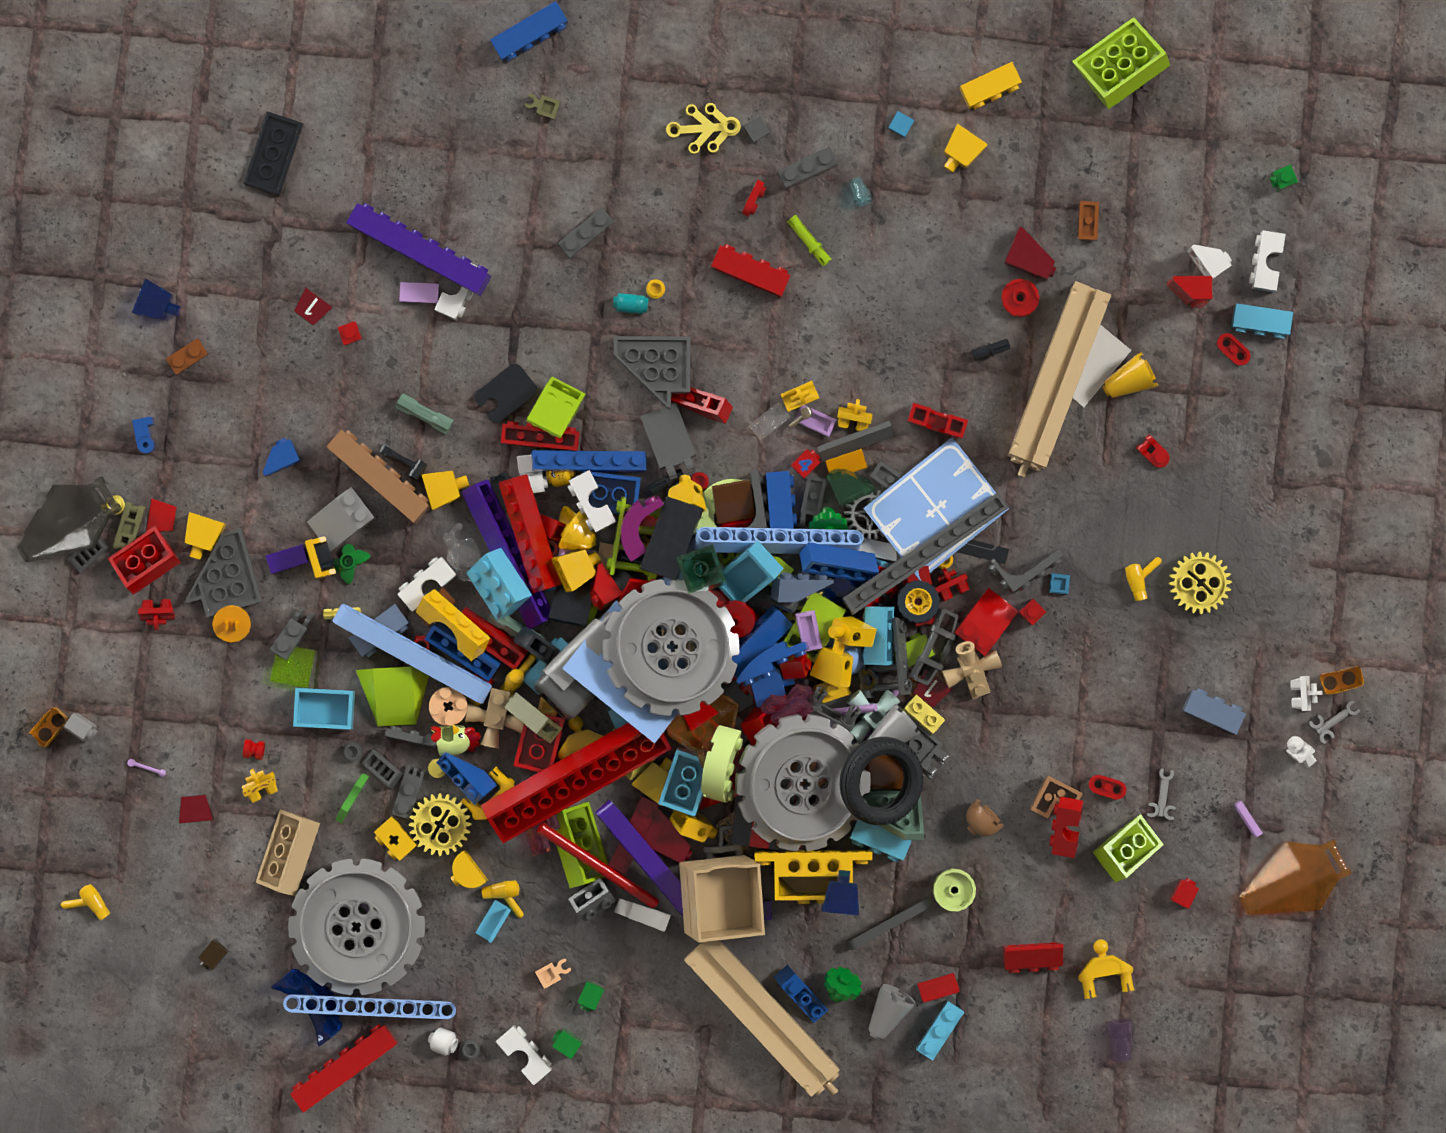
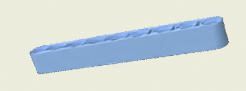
M702 527L696 534L693 546L699 552L742 553L758 540L769 553L799 554L808 542L859 551L864 537L857 530Z
M341 604L332 620L345 630L476 702L483 703L492 688L486 681L348 605Z
M288 995L283 1001L285 1010L291 1013L450 1019L456 1013L454 1004L448 1001ZM290 998L297 1000L298 1004L294 1009H289L286 1005L287 1000ZM309 999H314L317 1002V1006L313 1010H309L306 1007V1002ZM328 1000L336 1002V1008L332 1011L327 1010L325 1007ZM351 1000L355 1002L356 1007L353 1011L349 1012L345 1009V1003ZM371 1001L375 1004V1009L372 1012L365 1011L364 1005L366 1002ZM387 1002H391L394 1005V1010L391 1013H386L383 1009ZM406 1003L413 1005V1011L410 1014L403 1012V1006ZM425 1004H430L433 1008L429 1015H425L422 1012ZM444 1005L451 1006L452 1012L450 1015L445 1016L442 1014L441 1010Z

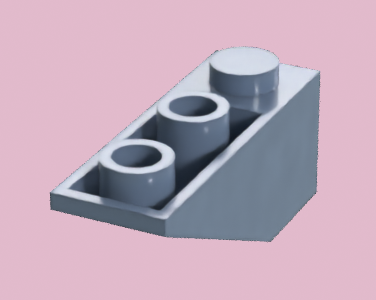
M781 572L772 581L771 598L777 602H798L833 584L834 580L826 575H810L804 572L792 575L791 573Z

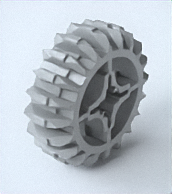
M863 489V496L856 492L857 500L852 497L849 499L853 505L846 504V507L851 509L844 512V515H850V518H847V523L852 522L848 529L850 530L855 527L857 531L861 532L863 537L864 534H867V540L871 539V535H874V539L877 540V533H880L882 537L885 535L879 528L872 530L873 520L871 519L869 524V519L862 515L866 513L865 510L855 511V508L859 502L868 499V504L880 495V490L877 491L876 495H873V489H870L867 495L866 490ZM855 517L865 519L866 530L857 524Z

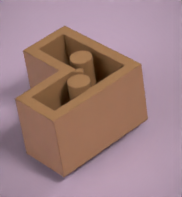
M1047 775L1029 810L1048 819L1055 803H1059L1060 797L1080 800L1083 793Z

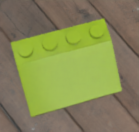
M1134 17L1072 61L1096 96L1108 109L1115 106L1170 66L1166 52Z

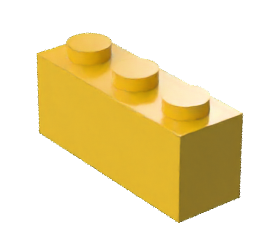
M1010 62L961 85L959 89L968 108L974 107L976 110L985 105L984 102L990 99L992 102L1002 97L1001 94L1007 91L1009 94L1020 89L1019 86L1022 81L1013 62Z

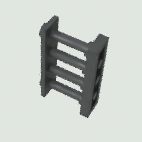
M904 617L892 618L894 632L893 651L896 654V663H893V665L863 664L861 670L872 669L874 673L897 670L898 682L876 684L875 691H865L860 683V690L865 698H875L877 691L899 689V695L911 694L912 682L909 679L905 637L906 623L904 622Z

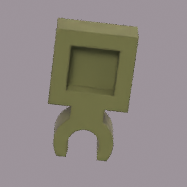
M528 94V97L532 98L534 103L531 105L525 103L527 109L537 108L536 114L555 120L561 103L559 100L542 95L541 100H538L534 94Z

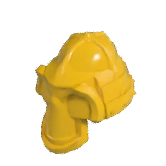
M568 506L562 508L559 521L566 524L561 534L562 538L558 545L560 549L588 551L596 545L597 535L594 529L590 531L586 523L588 517L585 512L581 514L579 510L576 514Z

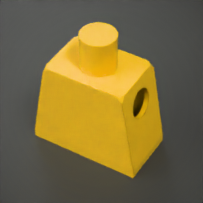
M957 124L943 153L949 158L944 168L951 173L955 171L958 165L966 169L985 150L988 144Z
M453 471L422 475L433 511L461 498L459 489L469 487L467 476L455 478Z
M681 475L679 477V484L669 489L668 497L704 509L703 512L706 511L702 487L693 482L689 475Z
M189 512L185 543L193 545L189 557L201 560L204 549L213 551L226 524Z
M578 550L551 558L566 592L576 590L595 576L596 572L593 566L601 562L597 552L588 555L586 550Z
M853 616L840 617L833 620L828 634L831 638L848 646L873 647L877 629Z
M835 640L833 647H824L820 650L810 675L838 688L850 687L853 656L844 652L845 644Z
M827 682L811 687L813 691L818 686L822 687L820 693L823 688L827 691V695L821 702L822 704L852 694L850 687L838 688Z
M666 757L660 766L653 762L631 785L659 803L672 761Z
M674 810L669 819L681 835L700 842H705L707 837L713 839L717 834V828L713 827L708 819L700 813H697L694 817Z

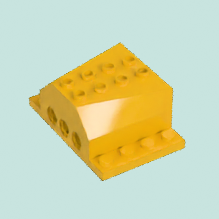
M870 850L754 851V860L758 861L760 865H770V861H773L775 900H797L798 904H810V900H816L818 904H828L829 900H853V860L856 864H868V860H872V852Z

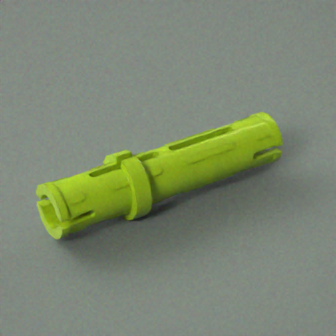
M794 215L787 221L807 246L808 252L816 257L822 267L832 260L821 247V242H817L797 215Z

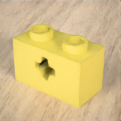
M915 695L903 708L905 713L917 721L931 735L945 721L918 695Z

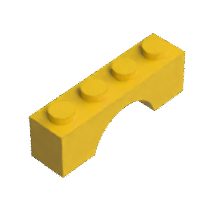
M435 589L422 597L416 610L420 617L428 624L441 622L447 625L456 637L457 649L471 661L484 653L490 640L487 634Z

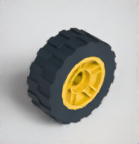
M918 580L907 583L901 588L897 597V608L901 616L912 623H923L930 620L939 609L940 599L938 592L928 582ZM916 598L921 599V605L915 604Z

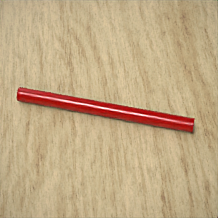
M545 823L539 826L537 833L652 909L658 905V898Z

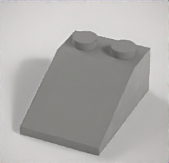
M350 487L308 520L307 523L318 538L325 536L331 552L376 518L355 489Z

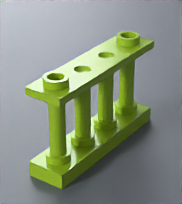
M621 497V501H617L616 512L619 515L612 557H608L606 569H609L610 575H614L615 568L642 572L651 581V579H656L657 575L641 570L640 564L616 561L618 549L624 550L622 542H619L624 512L631 506L626 504V497ZM663 506L649 514V516H654L657 519L656 524ZM639 526V533L651 535L652 537L655 526H652V528Z

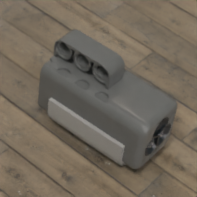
M609 611L604 613L599 619L595 618L539 673L541 677L534 683L536 692L565 720L575 718L596 696L562 668L585 639L588 648L598 656L602 653V641L610 637L604 631L611 614Z

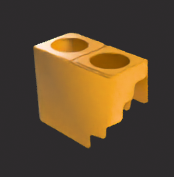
M1358 666L1319 676L1324 695L1343 692L1364 684L1362 671ZM1350 671L1355 675V682L1353 684L1346 685L1343 683L1342 675L1345 672ZM1332 676L1336 679L1337 686L1334 689L1328 690L1324 687L1323 682L1326 677Z
M52 707L28 734H32L41 747L47 748L64 729V725L69 718L57 707ZM55 714H61L65 718V723L61 727H55L52 724L51 720ZM42 728L51 730L52 737L49 741H42L39 738V731Z

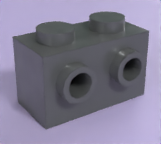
M598 878L568 899L584 922L593 919L596 914L609 908L616 901L601 878Z

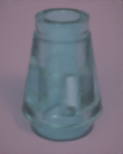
M856 177L852 179L851 186L854 203L858 207L871 203L872 195L862 178Z

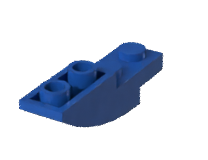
M783 641L765 650L747 665L738 677L737 683H743L746 686L754 683V679L761 676L762 679L772 676V672L776 670L775 662L779 665L787 662V658L794 655L795 658L805 655V651L809 650L807 642H802L788 648L786 641Z

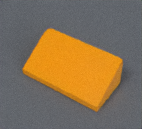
M862 449L825 461L831 480L867 468Z

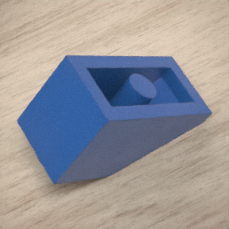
M283 438L275 442L276 446L272 447L263 470L265 477L301 462L292 440Z

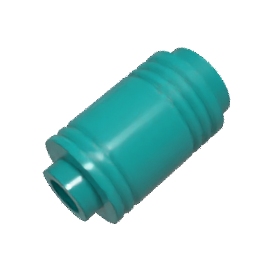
M618 293V296L613 298V308H616V312L643 315V313H647L648 298H645L644 295Z

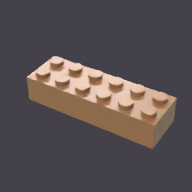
M341 429L326 447L407 518L417 524L431 508L428 505L430 501L423 494L417 495L413 491L416 488L405 480L403 483L399 480L401 475L394 469L390 468L388 470L384 467L387 463L377 455L373 457L370 454L372 450L364 443L359 445L356 442L358 438L349 430L344 432Z

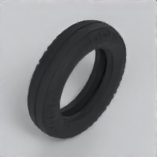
M892 737L871 738L853 749L843 764L839 781L842 800L849 812L864 823L871 825L892 824L910 813L918 802L923 788V769L916 753L903 741ZM881 755H892L898 760L903 770L901 790L897 797L889 804L882 807H871L864 801L860 792L862 772L866 765L874 758Z

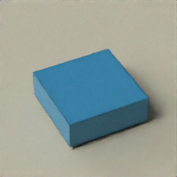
M897 111L888 129L905 138L914 120Z
M1051 573L1049 593L1068 595L1070 575Z

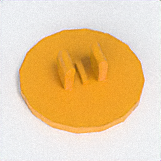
M230 605L217 611L212 625L217 637L223 641L238 642L249 633L251 621L244 609Z

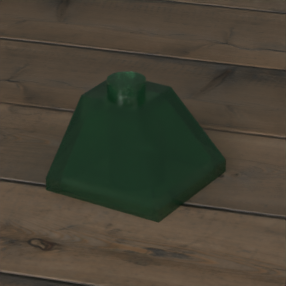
M844 468L834 469L829 475H826L832 493L840 506L876 491L868 477Z
M713 544L676 557L689 594L712 590L728 584Z

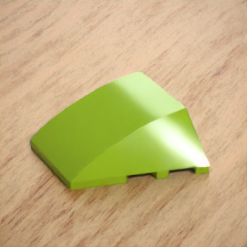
M413 666L356 670L377 726L417 724L429 675Z

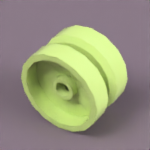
M950 868L937 875L933 882L932 892L936 902L942 908L958 912L972 904L976 894V886L968 873L960 869ZM956 886L958 892L953 894L951 888Z

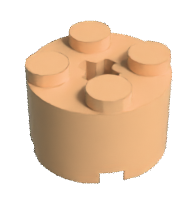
M444 687L432 695L429 702V711L437 723L452 726L462 722L466 717L468 700L464 694L451 687ZM452 702L453 710L446 711L444 704Z

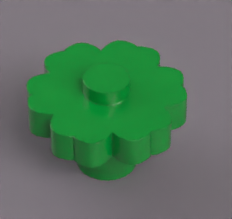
M830 507L822 508L818 515L813 516V521L808 523L809 529L848 530L847 519L842 518L840 513H836Z
M830 968L824 976V986L829 992L830 999L834 1002L839 1003L848 1001V999L855 1000L862 991L860 987L862 984L861 980L847 968Z

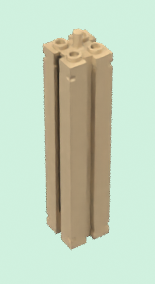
M1077 281L1072 285L1008 453V457H1011L1010 461L1021 465L1018 472L1019 476L1025 477L1028 468L1039 471L1047 467L1111 294L1090 288V286Z
M722 941L701 942L684 958V961L811 1097L814 1094L818 1096L825 1088L832 1096L838 1092L832 1082L839 1076V1067Z

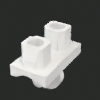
M1300 676L1298 679L1291 680V690H1301V698H1292V708L1311 711V697L1312 703H1318L1317 695H1323L1322 691H1317V683L1311 684L1310 691V676Z
M1293 736L1288 740L1286 752L1296 761L1304 763L1307 768L1317 761L1312 755L1315 750L1300 737Z

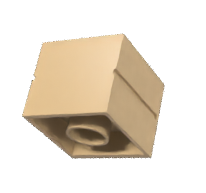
M745 855L679 862L685 934L699 943L765 935L760 863Z

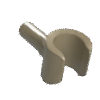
M810 407L801 409L802 416L790 423L789 426L793 428L801 421L811 418L813 413Z

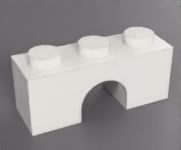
M1263 230L1260 232V235L1256 236L1255 246H1258L1257 254L1254 253L1252 265H1255L1254 273L1251 272L1249 284H1252L1251 289L1273 293L1277 291L1279 272L1270 270L1267 267L1266 258L1270 254L1281 255L1283 253L1285 234Z
M462 286L455 295H448L442 292L434 310L457 321L458 317L462 318L466 309L463 307L465 301L471 299L473 292Z
M590 470L569 480L571 485L567 487L572 496L576 495L580 502L577 503L581 514L586 513L588 517L586 523L590 531L594 529L597 533L616 523L608 505L594 508L589 504V495L599 489Z
M435 557L428 563L430 566L425 571L421 569L413 576L415 580L410 584L406 582L399 588L400 592L397 595L412 612L417 610L424 596L422 587L426 581L435 580L441 587H444L457 576L442 557L439 559Z
M514 1025L497 1039L496 1043L508 1056L516 1050H522L528 1055L529 1062L521 1071L535 1085L552 1070L550 1067L552 1063L545 1055L541 1057L537 1052L539 1050L537 1045L533 1041L529 1043L525 1038L527 1034L520 1026L516 1028Z

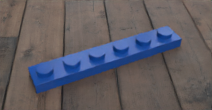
M539 450L531 452L532 471L590 470V472H645L647 470L646 452Z

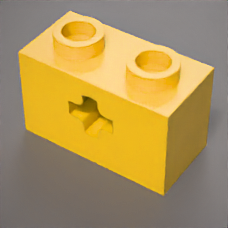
M393 816L374 831L376 834L374 838L381 846L383 844L389 849L387 853L394 860H402L418 845ZM391 835L399 837L397 840L399 842L398 845L390 843L392 840Z

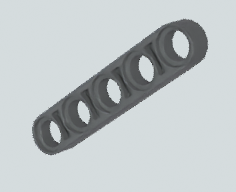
M926 897L848 940L847 944L850 950L858 948L933 906L931 899Z

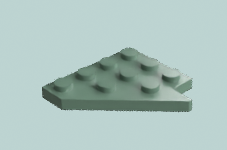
M870 789L869 793L863 795V799L871 807H882L892 802L901 789ZM921 795L915 807L904 818L892 824L878 826L903 840H924Z

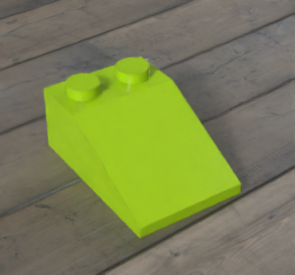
M1140 814L1093 851V854L1116 883L1132 874L1164 844Z

